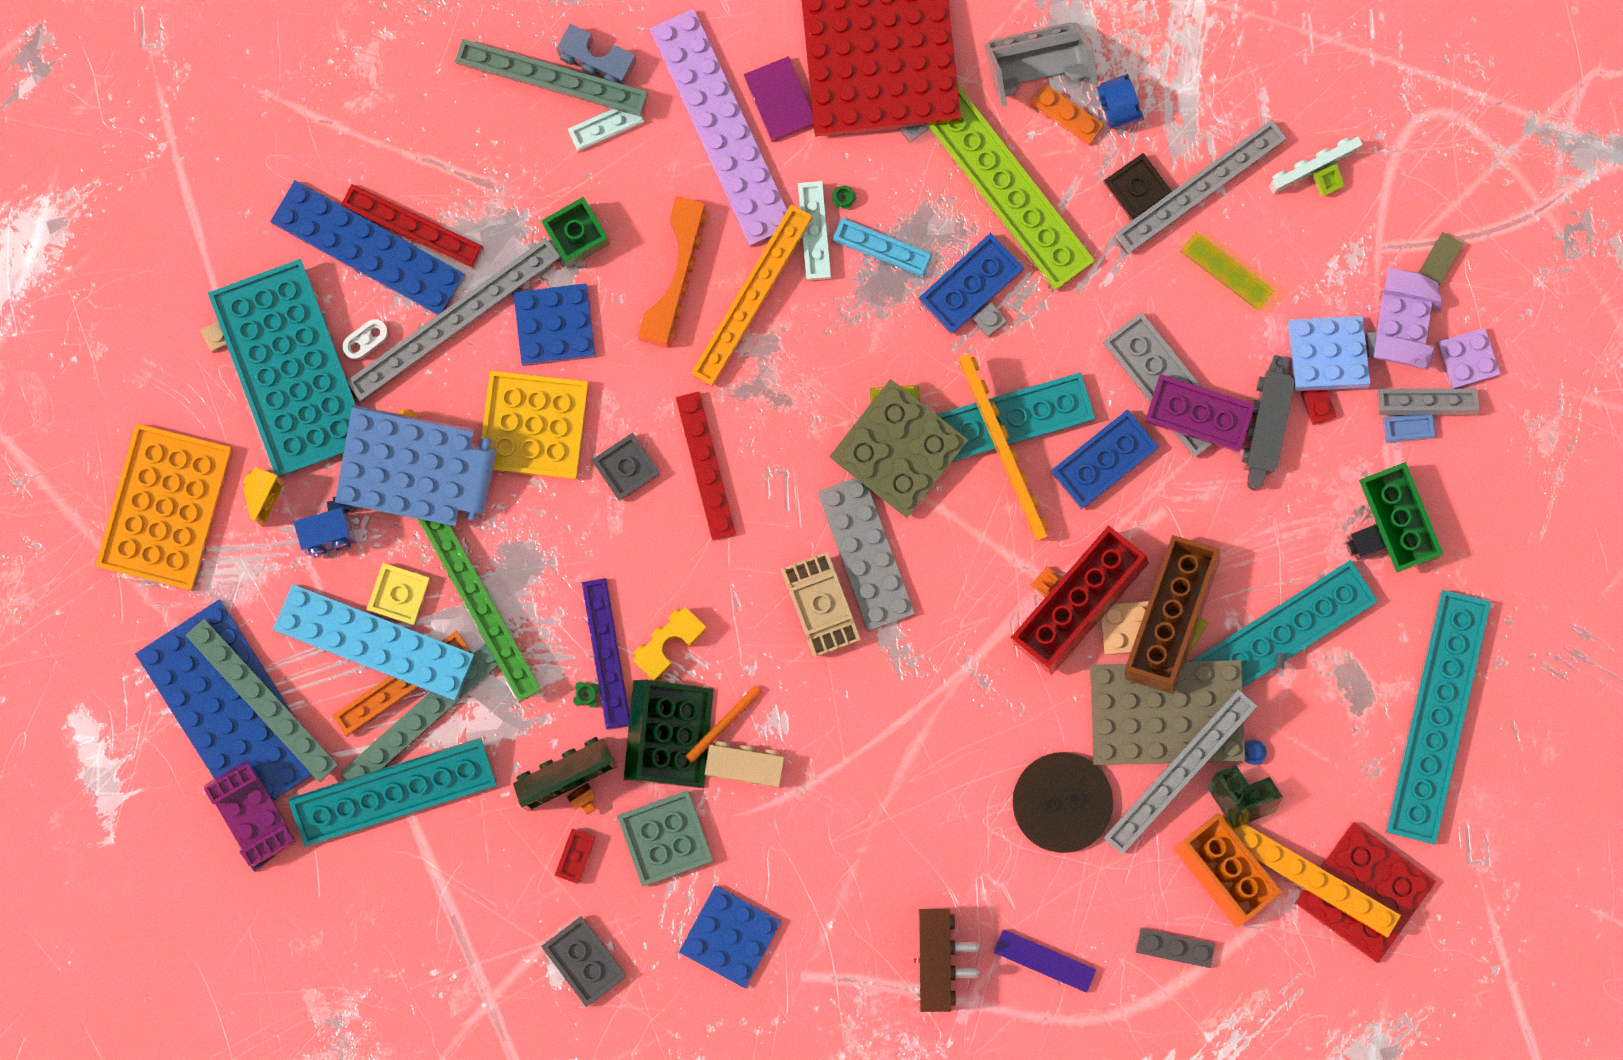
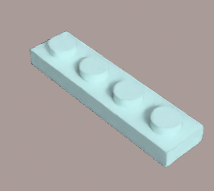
M1347 137L1337 143L1338 147L1332 150L1326 148L1315 155V159L1309 162L1307 159L1294 165V170L1288 173L1283 170L1275 174L1269 185L1272 194L1274 195L1313 175L1312 172L1358 152L1363 145L1359 137L1352 140L1350 137Z
M822 181L798 183L800 209L813 216L811 223L802 236L806 281L831 279Z

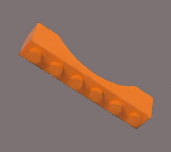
M679 196L675 198L670 223L678 243L677 268L672 283L664 296L653 307L644 312L638 334V339L641 342L668 348L669 342H674L677 328L673 326L675 319H680L683 305L680 304L682 295H687L690 281H686L688 271L693 272L696 258L692 256L694 249H699L702 235L699 234L701 225H706L709 212L705 211V203Z

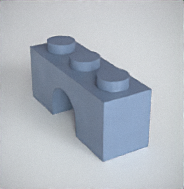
M569 23L556 48L560 56L559 59L569 65L575 63L581 66V69L587 74L594 76L596 73L604 77L603 79L624 85L636 63L635 54L613 44L607 55L595 57L589 53V47L593 41L592 34Z

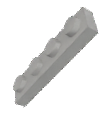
M1378 389L1377 392L1379 415H1478L1479 413L1477 389Z

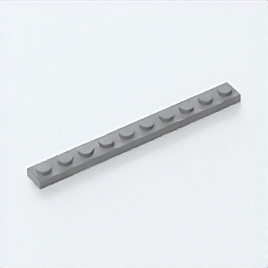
M544 238L348 379V385L362 403L505 300L513 292H516L561 259L560 255L548 239Z

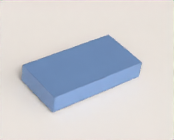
M1407 415L1383 418L1385 443L1436 438L1434 415Z

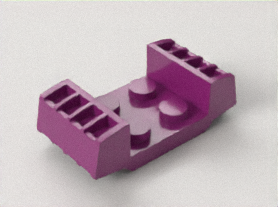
M249 760L244 761L204 785L208 798L218 808L241 847V854L250 867L253 868L296 843L286 821Z

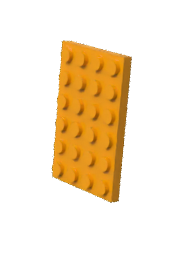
M135 423L95 566L193 591L232 448Z

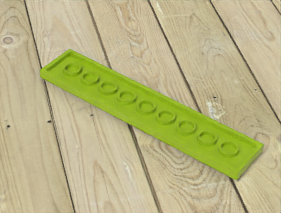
M958 85L961 121L928 124L927 127L1054 291H1057L1092 265L1095 260Z

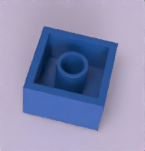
M342 507L293 521L301 550L308 556L312 555L313 558L325 556L327 551L335 548L337 551L347 550L351 548V544L356 543L349 514Z

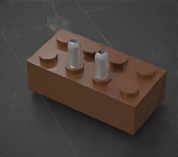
M918 909V958H914V963H918L920 1012H951V1006H956V991H951V981H955L956 978H977L980 976L978 968H955V965H951V955H955V952L979 951V943L950 940V930L955 929V914H950V909Z

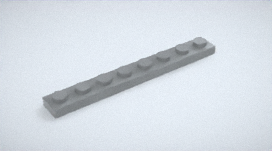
M1271 119L1116 232V238L1126 251L1131 254L1282 144L1287 138Z
M1238 688L1106 833L1104 839L1123 855L1255 710L1257 704Z

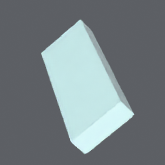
M611 109L568 128V132L577 152H580L645 122L642 115L639 117Z

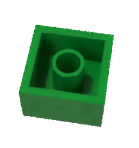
M584 196L541 220L543 228L567 269L610 245L606 233Z

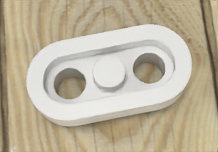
M372 319L350 334L343 342V351L346 356L352 360H360L384 343L388 337L386 325L380 320ZM373 330H380V335L378 337H373ZM355 344L361 346L358 352L352 351V347Z

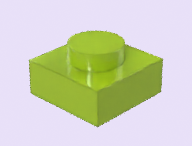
M1331 163L1312 172L1319 195L1325 196L1345 186L1337 163Z

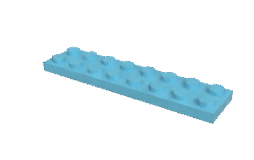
M292 584L273 627L275 632L455 702L459 697L475 659V655L294 584Z

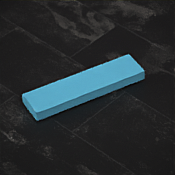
M841 218L832 239L835 243L922 278L932 258V253L845 218Z

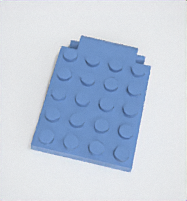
M353 405L335 502L456 526L458 510L467 511L466 518L476 520L477 513H484L486 510L497 449L490 447L492 439L488 437H482L480 445L473 444L472 437L474 431L470 428Z

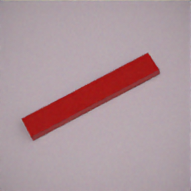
M353 184L350 185L341 203V206L357 215L471 269L474 268L484 248L472 240Z

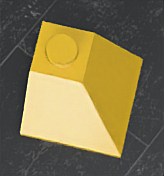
M254 467L253 471H249L244 478V494L250 519L263 527L285 482L273 473Z

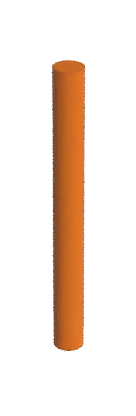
M754 685L686 755V758L693 763L762 691Z

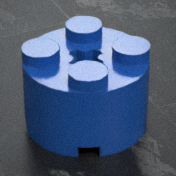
M1128 74L1100 83V86L1096 87L1102 107H1108L1104 110L1110 129L1115 128L1117 130L1144 120L1143 113L1139 109L1136 92Z

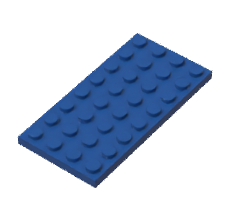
M219 599L136 652L135 655L213 778L215 779L244 761L249 760L274 801L311 777L312 774L185 636L200 621L206 619L293 714L230 613Z

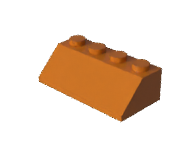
M1220 813L1214 815L1173 848L1236 928L1249 921L1282 893Z

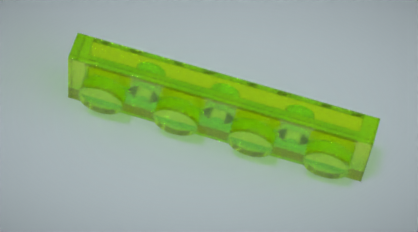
M1197 231L1180 251L1257 311L1262 308L1274 292L1267 284Z

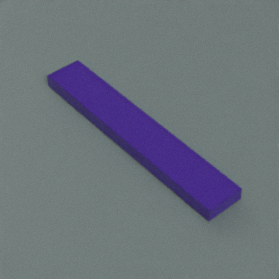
M607 579L582 582L606 730L629 726L630 715Z

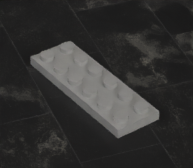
M1142 312L1102 342L1149 403H1151L1160 374L1202 387ZM1173 432L1193 458L1212 445Z
M854 478L818 491L817 495L868 632L915 615L869 488Z

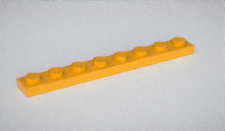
M792 204L790 205L692 370L691 374L712 387L715 385L811 223L812 215Z
M969 353L958 357L957 360L1035 540H1041L1047 537L1045 532L1048 530L1047 523L1043 516L1039 517L1035 509L1039 507L1033 493L1029 495L1026 485L1029 484L1024 471L1019 472L1016 462H1019L1018 456L1014 448H1009L1006 441L1009 439L1007 430L1004 425H999L996 418L999 416L998 409L994 402H989L986 395L990 393L984 379H979L976 372L980 370L975 357L970 358Z
M1223 812V819L1259 863L1386 938L1389 937L1401 915L1228 813Z

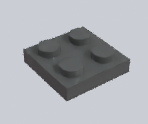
M633 432L592 459L593 464L619 502L660 475V472Z

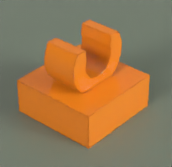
M1047 566L1033 581L1031 586L1045 598L1062 578Z
M588 783L567 796L574 810L582 807L586 815L595 811L591 800L596 796Z

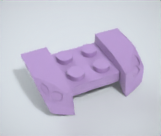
M1394 268L1387 269L1373 358L1428 371L1434 359V347L1426 345L1431 308L1441 312V295L1438 282L1419 273Z

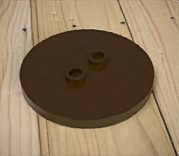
M1068 752L1051 753L1032 762L1018 778L1012 798L1013 813L1020 830L1033 844L1044 850L1056 853L1075 852L1094 843L1107 828L1113 811L1112 790L1104 773L1097 765H1093V762L1089 759Z

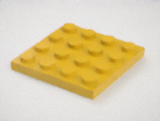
M490 371L481 439L482 437L491 438L490 447L497 449L493 471L577 480L588 381Z

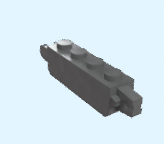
M1279 355L1273 356L1269 369L1264 373L1263 377L1259 376L1256 391H1260L1258 401L1254 400L1253 402L1255 404L1252 415H1255L1254 424H1249L1246 436L1247 439H1250L1249 448H1244L1241 462L1245 463L1244 470L1249 471L1247 486L1252 491L1259 490L1263 486L1265 475L1271 474L1278 467L1295 384L1292 376L1288 375L1289 358Z

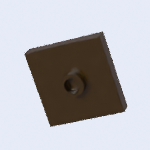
M1144 153L1103 181L1131 221L1172 192Z

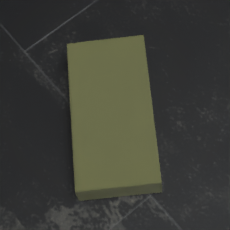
M1442 232L1418 273L1438 282L1440 286L1461 250L1463 243Z

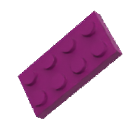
M1160 374L1145 422L1239 453L1255 404Z

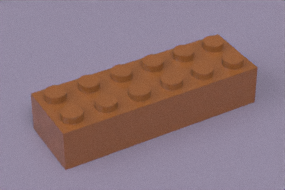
M1172 535L1125 667L1126 680L1174 694L1220 562L1219 548Z

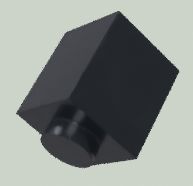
M1377 524L1352 533L1347 537L1346 546L1351 556L1354 555L1356 560L1386 548Z

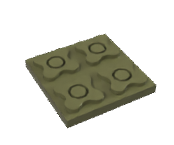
M889 379L829 458L908 518L968 442V439L892 379Z

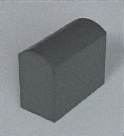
M1276 654L1274 669H1283L1285 654Z

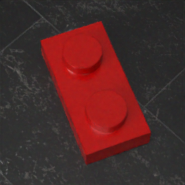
M1328 390L1300 391L1312 426L1337 417Z
M572 828L554 876L579 884L596 837Z

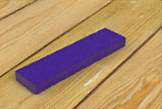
M1004 929L993 952L1087 993L1097 970Z

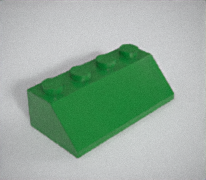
M1406 462L1359 480L1396 573L1422 565L1444 555Z

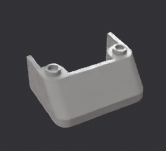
M1065 23L997 38L985 44L995 92L1002 106H1007L1006 97L1015 94L1019 89V83L1065 73L1067 77L1075 81L1083 80L1088 76L1093 86L1098 85L1093 49L1078 23Z

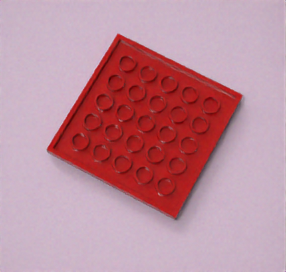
M801 0L815 137L961 121L948 0Z

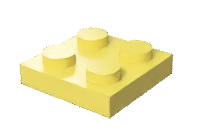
M382 563L367 611L415 626L431 579Z

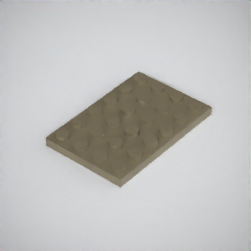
M1241 660L1185 662L1174 694L1126 680L1125 667L1127 664L1090 665L1093 765L1171 763L1238 688L1242 691ZM1244 722L1207 762L1245 761Z

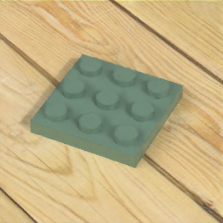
M688 790L617 815L642 887L713 862Z

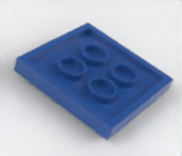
M587 283L513 292L522 366L596 357Z
M714 886L679 953L737 985L746 988L781 921L723 889Z

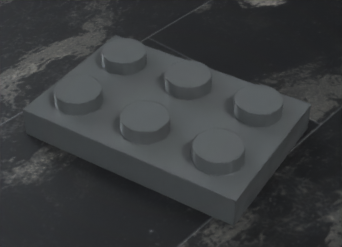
M580 916L541 946L586 1007L627 977L583 916Z

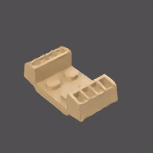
M828 552L781 568L785 584L791 595L813 657L861 640Z

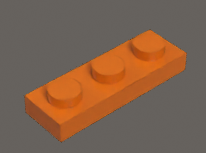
M1045 83L1030 101L1032 107L1089 146L1104 126L1102 122Z

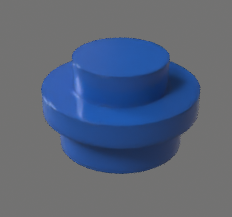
M1250 740L1244 744L1246 763L1257 765L1264 761L1267 750L1262 742Z

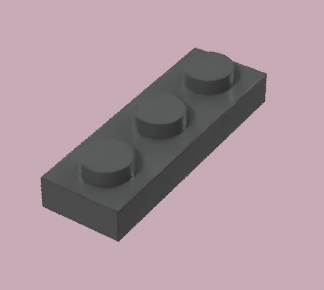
M1140 928L1135 953L1211 968L1215 943Z

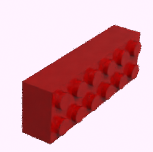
M1108 525L1010 637L1013 644L1052 676L1149 564L1147 555Z

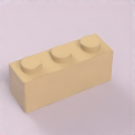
M716 741L715 745L709 746L705 776L780 788L784 757L780 756L779 751L765 749V754L755 752L754 747L741 745L740 750L730 748V743Z

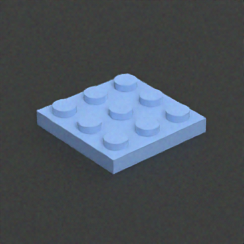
M1363 316L1288 320L1295 391L1369 388L1370 377Z

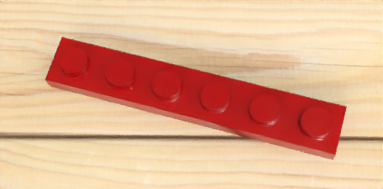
M700 392L678 396L676 401L712 541L736 535Z

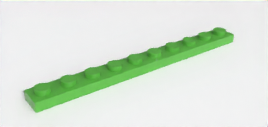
M417 519L518 703L541 692V688L451 526Z

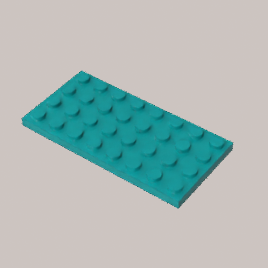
M302 260L292 261L207 292L275 475L282 477L344 454L351 409L356 403Z

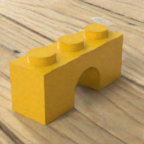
M686 607L682 610L677 608L668 617L670 622L664 628L659 626L651 634L653 639L647 645L641 644L633 653L635 656L633 662L651 680L657 681L672 666L671 662L663 654L664 646L669 640L680 639L691 647L707 630L706 626Z

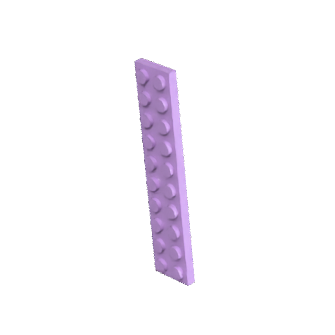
M689 10L651 27L650 32L749 247L770 239L787 212V208L695 10Z

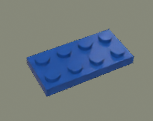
M990 232L926 290L918 300L952 335L1024 270V267Z
M1127 409L1050 472L1082 510L1159 447Z

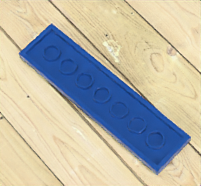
M296 180L292 183L270 221L272 225L436 315H439L447 308L465 277L463 272Z

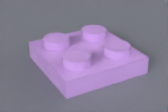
M1485 328L1436 343L1451 389H1457L1500 375Z

